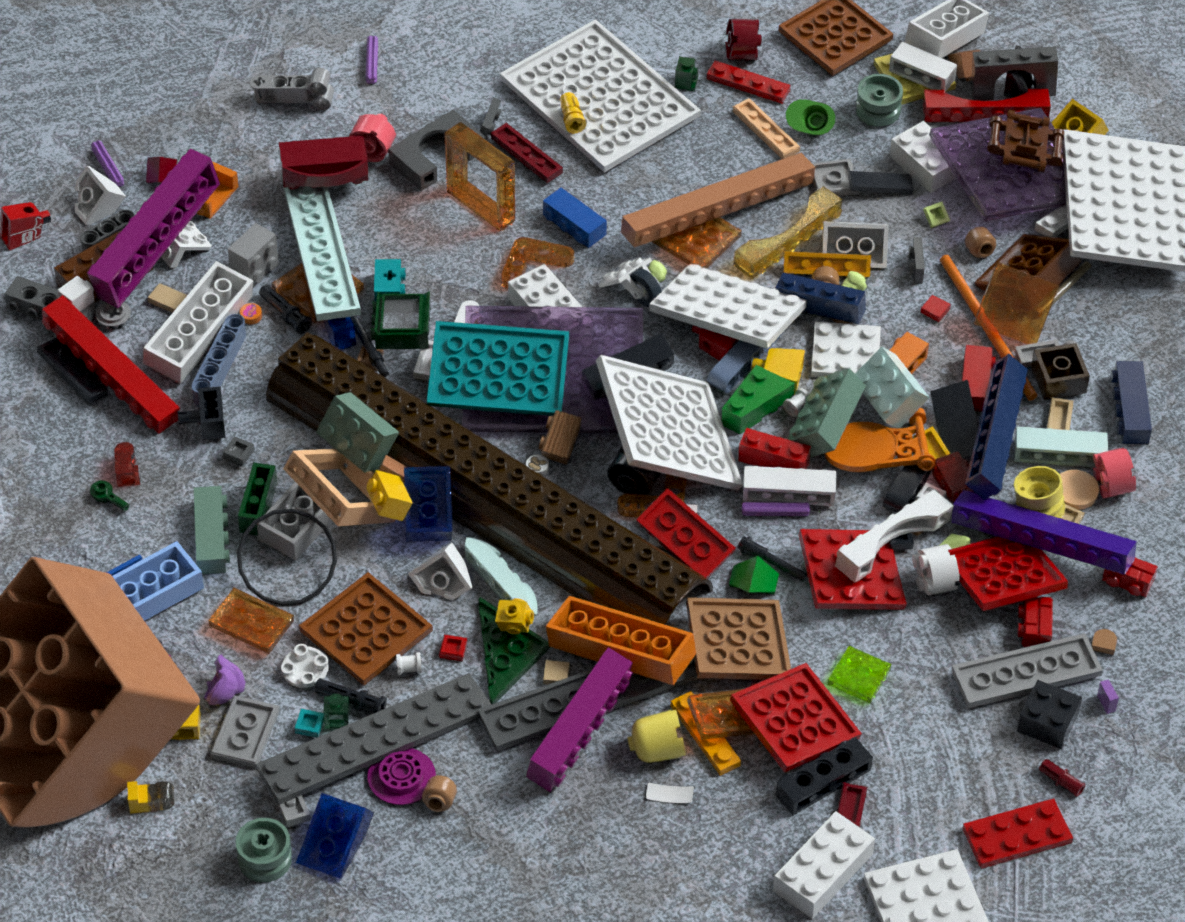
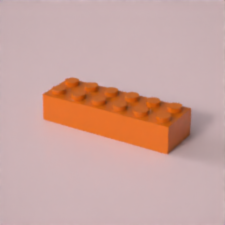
M568 596L546 625L549 647L597 662L609 647L633 662L631 672L671 685L676 683L696 655L694 635L691 632L572 596Z

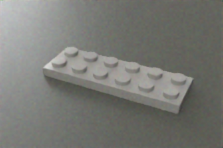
M1085 633L952 665L951 669L967 708L1030 694L1037 680L1058 687L1102 676L1103 672Z

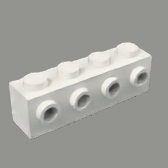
M745 466L743 502H807L809 505L834 506L836 471Z

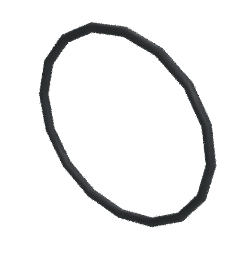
M292 508L272 510L255 519L242 534L237 550L238 572L247 588L263 601L280 606L302 604L319 595L331 581L337 563L335 541L326 525L310 513ZM294 513L310 518L323 528L331 543L333 561L327 579L316 592L300 600L279 601L265 597L250 585L242 569L241 551L246 536L257 523L275 514Z

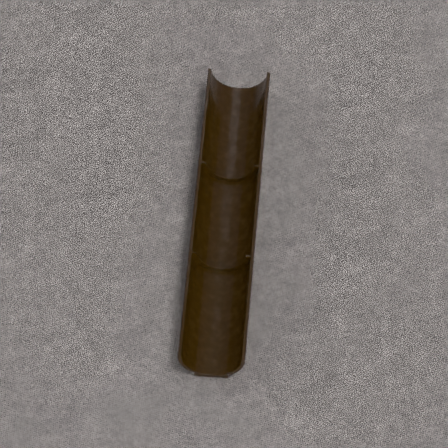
M307 332L278 358V365L275 367L266 391L267 402H271L314 431H317L334 397L351 392L399 432L387 456L405 465L443 497L437 506L438 510L576 598L666 625L677 605L694 587L698 585L709 593L713 591L712 582L703 575L321 337Z

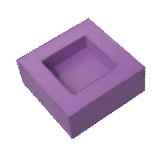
M1109 679L1101 681L1097 697L1106 714L1116 712L1119 698Z

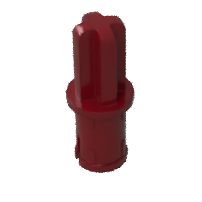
M1045 759L1039 767L1040 772L1054 780L1057 786L1061 785L1076 797L1085 789L1086 784L1069 774L1068 769L1063 770L1049 759Z

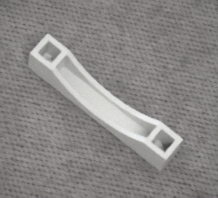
M935 490L930 491L926 495L922 494L915 502L905 505L895 515L891 514L884 522L874 525L864 535L860 534L850 544L843 545L837 552L835 567L854 583L871 573L875 555L883 545L900 535L910 532L937 530L949 522L954 505Z

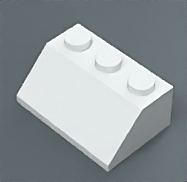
M823 221L822 253L871 255V268H887L889 225Z

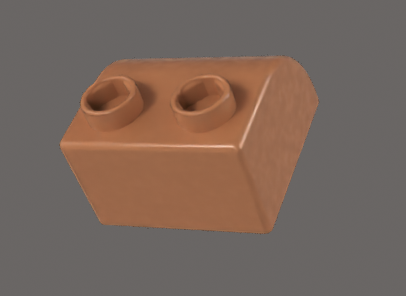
M31 557L0 595V812L12 827H39L60 823L83 815L110 801L127 788V782L135 781L145 771L200 703L197 693L109 573Z

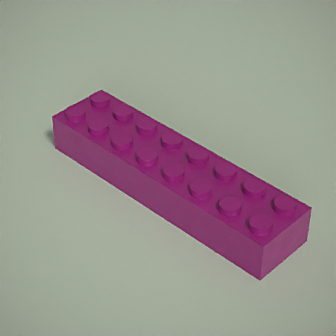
M190 148L180 158L173 170L167 174L164 181L155 188L150 198L142 204L135 216L129 220L126 227L117 234L112 244L103 251L102 256L90 267L87 274L98 299L119 308L220 185L210 157Z

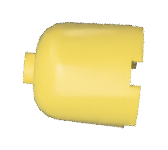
M668 710L637 719L631 728L632 736L627 737L630 751L635 750L637 757L645 763L685 756L686 751L683 737L678 738L676 729L680 727L677 711Z

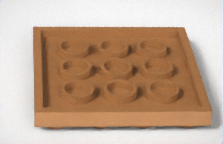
M687 598L686 608L690 632L694 635L696 649L694 660L697 678L767 680L791 669L779 600Z

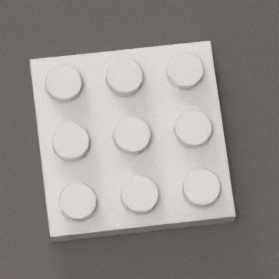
M815 321L811 377L827 376L835 371H842L848 368L856 373L880 349L881 326Z

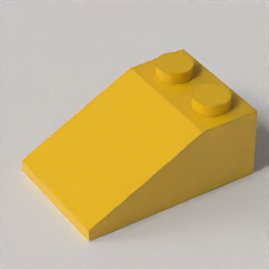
M1073 98L1050 123L1048 129L1054 130L1058 128L1105 135L1109 131L1102 118ZM1048 140L1047 154H1053V141ZM1061 147V155H1062V156H1063V147ZM1064 161L1060 165L1062 168H1064Z

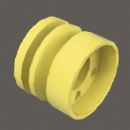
M1035 466L1027 468L1017 475L1014 481L1016 506L1060 519L1064 516L1063 484L1060 474L1055 469L1047 466Z

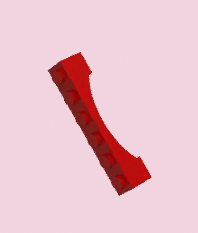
M945 89L924 90L922 104L924 122H990V118L993 116H999L1003 121H1006L1008 110H1013L1017 114L1043 119V117L1049 118L1051 109L1048 89H1028L1027 93L998 101H977L959 98L945 93Z

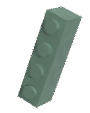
M221 486L194 488L196 562L202 571V575L226 573V563H230L229 549H225V545H229V532L224 531V527L229 526L228 513L223 511L224 508H228L227 494L222 495Z

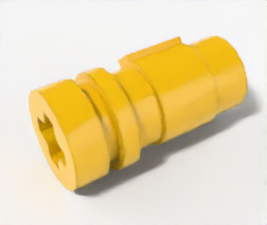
M571 92L564 93L560 97V104L565 128L569 133H580L585 129L586 121L580 110L578 99Z

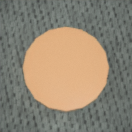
M1067 470L1060 474L1063 484L1064 503L1066 505L1083 510L1095 503L1099 494V485L1092 475L1081 470Z

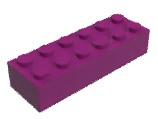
M609 647L531 757L526 778L550 793L555 786L560 787L566 777L565 773L568 767L572 769L576 764L581 748L583 750L587 748L592 739L593 731L600 729L605 720L606 712L610 713L618 701L616 699L619 693L624 694L628 688L629 680L633 674L630 671L633 662Z

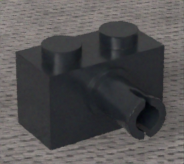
M221 386L198 388L200 407L195 410L177 411L179 425L199 423L202 428L203 440L226 438Z

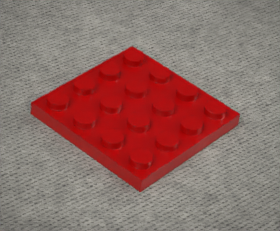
M800 529L798 536L815 609L904 610L907 603L894 551L890 548L889 541L875 555L871 573L854 583L835 567L837 552L843 545L850 544L860 534L864 535L870 530Z
M995 537L948 550L950 555H955L959 569V582L982 611L1068 588V580L1044 551L1038 548Z
M807 663L732 694L729 699L784 773L818 758L824 752H830L845 740L849 741L854 737L859 740L862 735Z

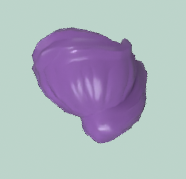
M219 655L214 662L216 674L212 681H207L208 690L205 693L204 699L209 705L224 704L232 699L235 694H240L245 689L246 682L243 672L238 666L225 659L222 655Z

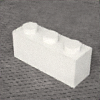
M904 42L898 46L890 58V72L932 90L945 89L946 92L956 77L957 64Z

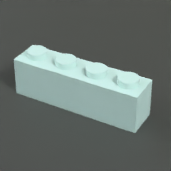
M1016 428L1014 462L1096 467L1093 455L1108 451L1107 433L1051 428Z

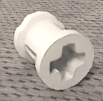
M799 388L791 399L784 401L783 407L790 416H798V413L806 403V398L809 395L808 391Z
M420 652L411 656L396 654L398 675H402L405 672L422 673Z

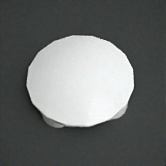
M298 644L294 650L285 656L281 665V672L285 680L293 686L299 688L312 687L319 678L324 679L326 677L328 658L319 649L307 647L305 644Z

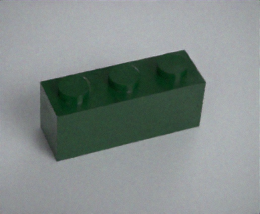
M253 462L238 513L240 533H244L255 519L265 515L270 509L277 486L276 465ZM257 524L249 534L258 535Z

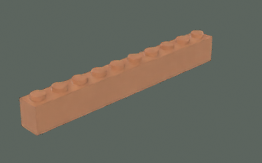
M798 153L622 216L621 233L634 248L808 186L813 183L815 166L802 153Z

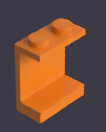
M213 162L220 185L197 212L198 215L209 219L213 217L239 187L237 172Z

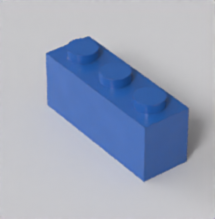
M560 187L543 200V215L545 218L555 223L562 231L570 234L577 242L582 243L587 248H590L607 235V220Z

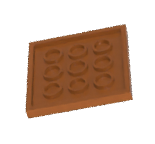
M821 0L783 22L778 27V31L832 76L893 40L894 35L852 0Z
M367 572L301 623L299 631L364 686L395 662L396 654L402 656L433 631V625Z

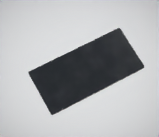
M968 380L931 391L938 434L954 458V461L972 456L978 425Z

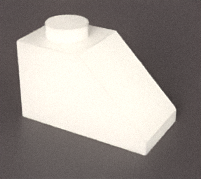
M86 166L75 182V191H78V203H75V213L85 225L93 224L115 213L126 195L114 182L90 166Z
M453 543L434 553L408 573L420 592L424 594H436L444 596L446 599L454 600L472 588L466 563Z

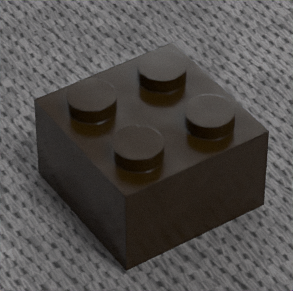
M1077 343L1034 350L1031 369L1044 400H1049L1051 397L1061 398L1087 393L1090 375Z

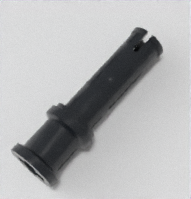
M265 284L260 288V296L283 315V320L287 324L293 325L298 334H303L310 329L312 319L309 316H304L299 307L291 306L269 284Z
M319 678L315 684V693L352 704L358 711L365 710L376 713L385 709L387 705L386 697L381 696L379 698L369 694L367 690H360L358 692Z

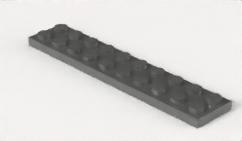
M694 658L674 685L633 673L629 680L630 684L624 694L619 693L616 699L618 701L613 710L701 679L697 678ZM593 669L478 709L479 718L496 752L548 734Z
M468 673L256 764V770L277 804L280 805L380 762L391 753L405 751L479 719L478 709L489 706L491 703L471 674Z

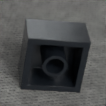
M1037 680L1020 714L1017 732L1062 749L1078 717L1082 697Z

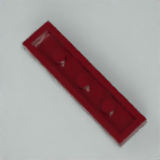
M507 122L491 132L492 140L546 183H549L563 173L561 165Z

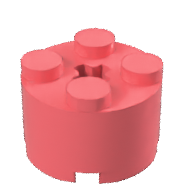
M383 114L359 116L349 136L363 135L368 162L382 161L396 138L393 126Z
M1118 448L1093 455L1096 466L1093 468V475L1096 481L1100 480L1101 485L1099 488L1102 498L1136 491V478L1132 476L1131 471L1133 463L1127 449Z

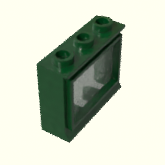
M377 292V301H373L371 341H375L376 350L429 349L430 292L425 294L383 295Z

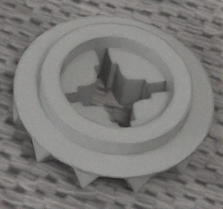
M103 302L96 310V320L99 321L100 326L105 325L107 329L114 326L117 329L119 325L125 326L126 321L130 320L131 310L125 302L119 308ZM117 311V315H115L113 318H110V315H113Z

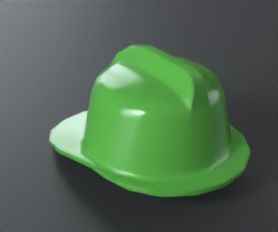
M799 99L793 101L786 110L787 123L792 129L799 132L823 135L828 133L835 124L836 116L833 109L824 103Z

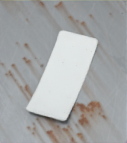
M648 783L646 799L669 803H691L694 787Z

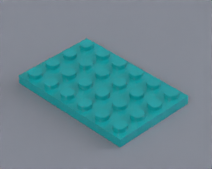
M436 321L427 404L434 407L554 416L556 410L562 412L569 331Z

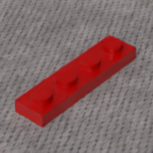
M716 60L707 72V80L783 104L790 92V84Z

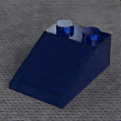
M450 466L404 467V486L412 501V505L405 516L406 542L452 541Z
M321 793L296 863L342 879L367 834L374 812L362 806Z

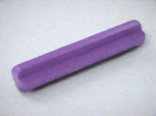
M368 36L366 82L368 84H375L377 82L378 37Z
M99 140L92 142V151L108 178L118 187L123 186L124 179L102 142Z
M807 502L742 503V515L808 516L810 513V506Z

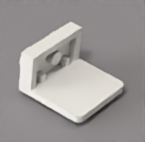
M189 221L162 254L161 258L170 268H177L185 250H210L212 245L206 236L196 228V225Z

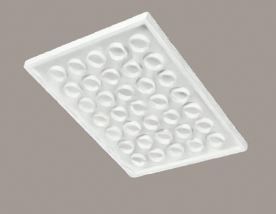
M596 19L500 73L501 81L604 173L701 116V110ZM571 92L578 99L580 110L586 121V127L580 133L572 134L565 128L560 104V97L564 93Z
M1064 129L1065 136L1062 141L1070 256L1185 272V146Z

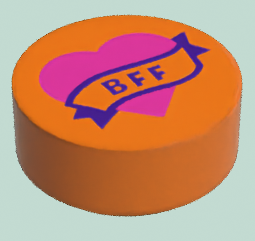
M247 303L241 307L240 315L244 317L245 324H256L262 319V309L255 303Z

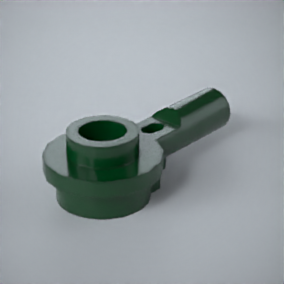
M100 480L91 485L90 494L96 501L110 502L124 512L129 509L130 505L113 493L112 485L109 482Z

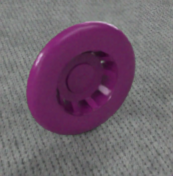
M410 748L405 751L391 753L382 761L370 765L368 783L373 793L381 800L395 805H407L422 799L425 786L431 777L436 776V771L427 755L419 750Z

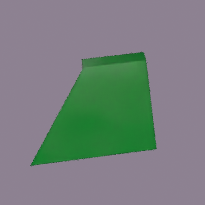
M755 556L733 566L729 587L740 588L747 592H762L775 595L779 573L759 556Z

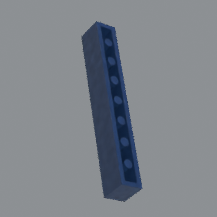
M1007 354L993 364L965 485L984 500L992 495H997L1002 489L1010 446L1013 442L1012 437L1016 428L1017 415L1020 411L1019 406L1023 397V388L1026 383L1028 369L1010 354Z

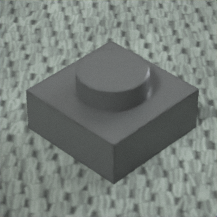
M234 436L223 451V457L244 465L255 450L254 444Z

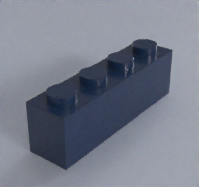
M782 273L775 287L779 293L796 295L801 299L807 300L806 308L802 312L859 325L866 311V293L862 290L788 273Z
M1116 361L1115 370H1111L1110 379L1111 383L1115 384V387H1113V400H1117V404H1115V417H1119L1117 435H1121L1122 444H1149L1152 426L1143 361Z

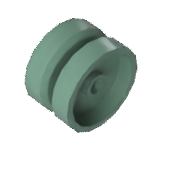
M872 74L863 78L858 85L855 108L860 120L868 125L878 127L893 124L899 119L903 99L901 83L894 77L886 74Z
M257 818L247 822L240 828L236 836L237 860L241 872L248 879L256 882H272L288 872L292 864L291 841L288 830L282 823L271 818Z

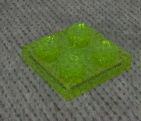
M848 646L829 677L828 685L871 704L889 674L892 664L852 646Z

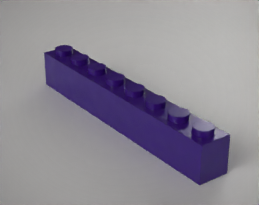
M963 490L953 503L951 523L1124 575L1135 560L1137 545L1135 540L993 498L984 500L978 494Z

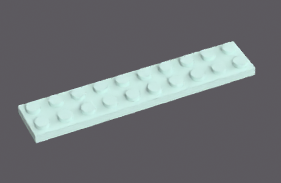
M300 186L295 190L283 188L317 321L361 315L357 293L328 187L312 188Z

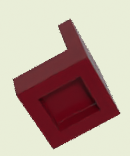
M148 157L146 182L162 183L167 174L177 165V159Z

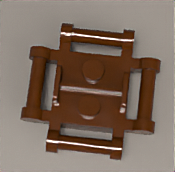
M1008 110L1006 121H1003L999 116L990 118L991 135L990 141L987 144V150L989 153L1001 155L1000 162H1002V165L1008 166L1013 164L1037 169V172L1044 173L1046 165L1060 166L1062 164L1061 147L1065 132L1058 128L1048 130L1050 118L1043 117L1042 119L1017 114L1013 110ZM999 131H1004L1002 145L998 142ZM1048 140L1053 141V154H1047Z

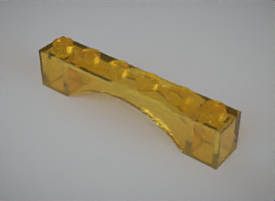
M825 186L821 187L809 196L808 206L804 215L793 227L773 237L749 240L734 251V266L751 279L759 274H763L768 267L781 260L784 256V251H794L799 244L809 240L811 235L818 230H822L823 221L830 222L833 219H837L842 212V199Z

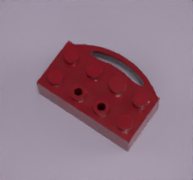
M363 135L279 142L283 188L295 190L300 186L317 188L339 186L349 182L361 184L363 181H369L368 160Z

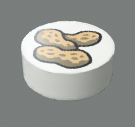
M533 455L526 461V466L540 475L544 476L547 474L549 462L546 457Z

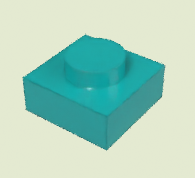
M301 709L295 725V734L318 738L325 720L324 713Z

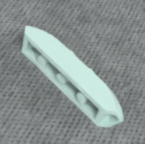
M466 537L465 559L501 600L522 599L528 603L535 617L537 615V600L531 587L521 582L517 573H512L506 561L502 557L499 558L501 553L496 548L482 540Z

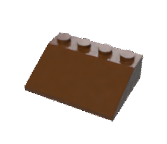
M1023 234L974 283L976 287L1016 309L1033 311L1082 261L1080 257L1070 256L1069 239Z

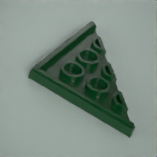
M480 597L478 605L489 700L492 705L497 703L551 647H549L547 640L530 629L528 633L520 632V634H510L507 631H501L495 622L498 608Z

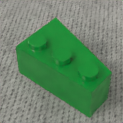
M756 365L723 406L721 416L723 427L738 434L744 433L746 428L750 429L761 422L762 418L770 412L772 414L776 412L786 399H791L794 396L795 383Z

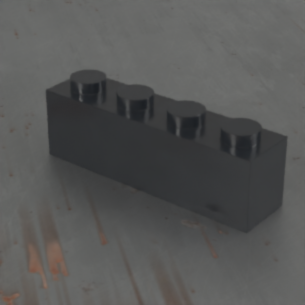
M663 333L611 356V358L661 371L668 370L674 364V353ZM597 363L583 369L582 380L593 400L607 398Z

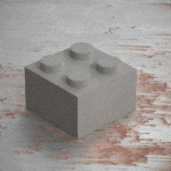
M257 223L250 227L228 248L230 268L253 280V287L260 283L279 264L276 234Z

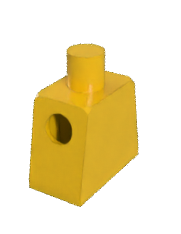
M771 348L768 351L766 360L753 358L751 371L758 365L794 382L795 395L804 365L805 350Z

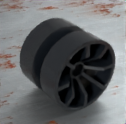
M623 446L607 470L608 479L616 489L636 498L647 496L661 472L628 465Z

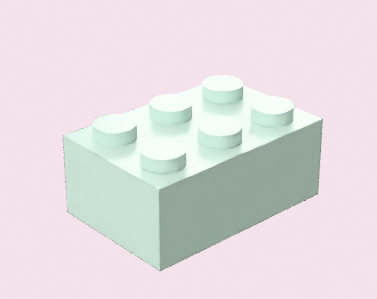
M882 346L855 373L866 385L863 391L865 397L884 422L895 428H901L930 398L898 356Z

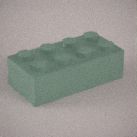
M850 368L818 377L814 382L811 393L806 398L803 409L798 413L795 425L790 429L788 440L811 446L810 458L834 451L866 385Z

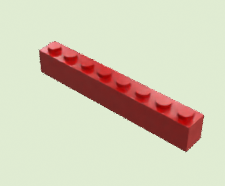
M62 295L42 309V323L45 328L52 330L62 344H66L76 358H81L87 368L100 377L105 386H110L116 396L129 405L134 414H139L150 429H154L160 434L178 421L177 411L180 410V407L67 298Z

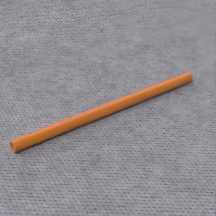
M942 256L940 258L941 264L1000 357L1003 358L1007 354L1013 357L950 256ZM1026 377L1023 393L1029 401H1032L1038 394Z

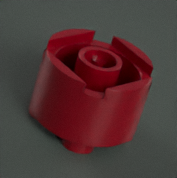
M734 18L728 20L725 34L728 35V42H725V52L728 59L757 60V47H760L762 43V36L758 34L759 19Z

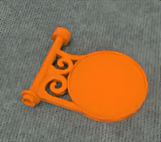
M919 408L909 419V423L912 426L907 428H889L874 422L848 423L835 450L824 453L830 464L850 472H867L879 468L915 464L920 469L929 471L936 463L934 456L929 454L923 426L927 418L925 410Z

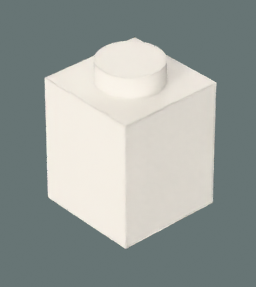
M76 276L57 290L58 297L63 295L80 312L94 302V289L92 285L79 276Z

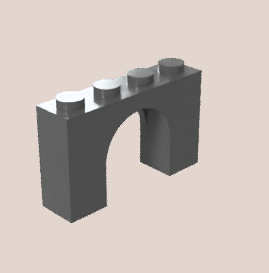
M1056 46L973 52L971 77L973 100H994L996 80L1002 74L1012 70L1030 72L1033 74L1034 89H1048L1049 96H1056L1058 74Z
M451 110L388 149L389 164L420 191H423L437 182V166L422 154L426 148L433 145H448L455 148L471 161L486 152V137L455 110Z

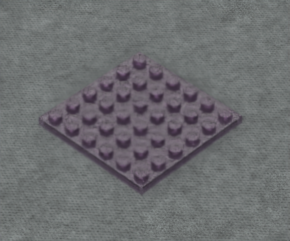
M1041 108L1016 112L1017 114L1042 119L1047 117ZM1007 114L1000 115L999 117L1006 121ZM990 118L930 129V138L985 222L1067 205L1064 161L1060 166L1046 165L1044 173L1037 172V169L1013 164L1008 166L1002 165V162H1000L1001 155L989 153L987 150V144L990 141L991 135ZM1050 122L1048 130H1054L1055 128ZM999 131V140H998V142H999L1001 145H1002L1003 132H1004V131ZM1048 140L1047 154H1053V141ZM1061 147V155H1062V156H1063V147Z

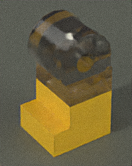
M137 781L127 782L130 814L155 812L170 809L174 806V786L170 782L161 781L155 784L138 785Z

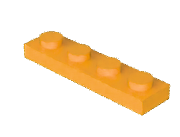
M784 251L783 273L812 274L817 268L828 266L835 269L839 276H848L850 271H855L864 277H870L871 255Z
M692 691L671 700V708L677 711L678 718L720 776L741 766L740 758Z

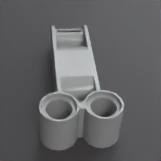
M324 68L314 69L312 75H258L250 81V86L254 89V100L258 103H312L316 109L324 111L331 107L334 88L329 84L330 73Z

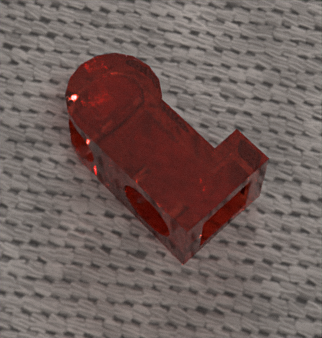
M129 442L117 444L114 449L117 486L140 485L138 465H135L134 446Z

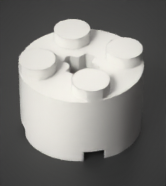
M948 544L920 549L917 554L912 555V563L914 568H917L918 573L916 585L919 591L924 590L927 595H934L958 588L955 585V582L959 581L958 564L955 555L949 554L948 550L951 547Z

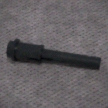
M744 536L740 540L738 549H740L742 554L747 553L753 557L759 556L762 560L801 581H804L807 573L769 553L768 548L752 541V537L749 536L747 538Z

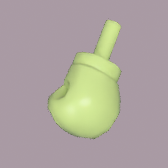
M653 260L647 268L658 282L661 283L665 280L667 270L661 262Z
M850 271L841 285L862 291L867 287L865 277L855 271Z

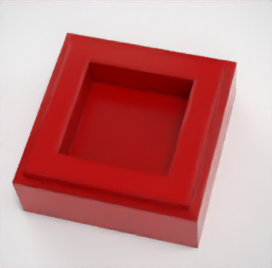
M932 295L921 307L920 313L940 322L950 310L951 304Z
M444 634L439 658L463 662L468 643L467 638Z

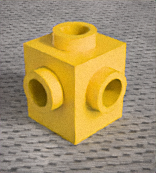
M519 598L499 600L495 622L500 630L507 631L510 634L528 633L529 626L534 620V612L528 603Z

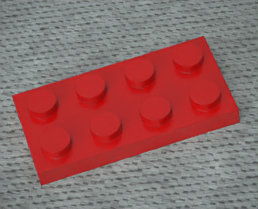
M668 488L636 519V523L674 557L707 579L736 551L734 545Z
M1054 798L963 823L962 827L981 869L1073 842V836Z

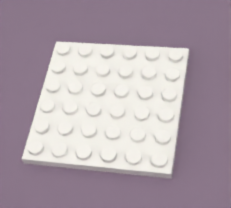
M603 355L598 357L596 363L628 465L737 491L743 486L708 382Z

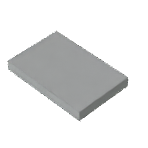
M234 695L211 750V758L256 768V764L261 760L280 712V706Z

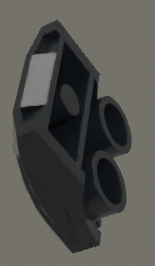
M1015 46V49H1022L1021 46ZM1025 70L1008 71L1006 74L1004 96L1014 98L1027 93L1028 89H1033L1032 74Z

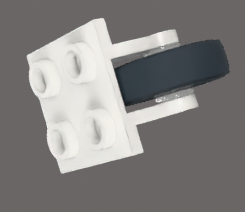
M638 257L633 261L627 260L619 265V270L616 272L613 270L603 276L604 280L598 283L599 288L621 283L636 300L646 307H649L650 303L662 293L658 280L646 267L647 264L652 262L651 258L641 259V257Z

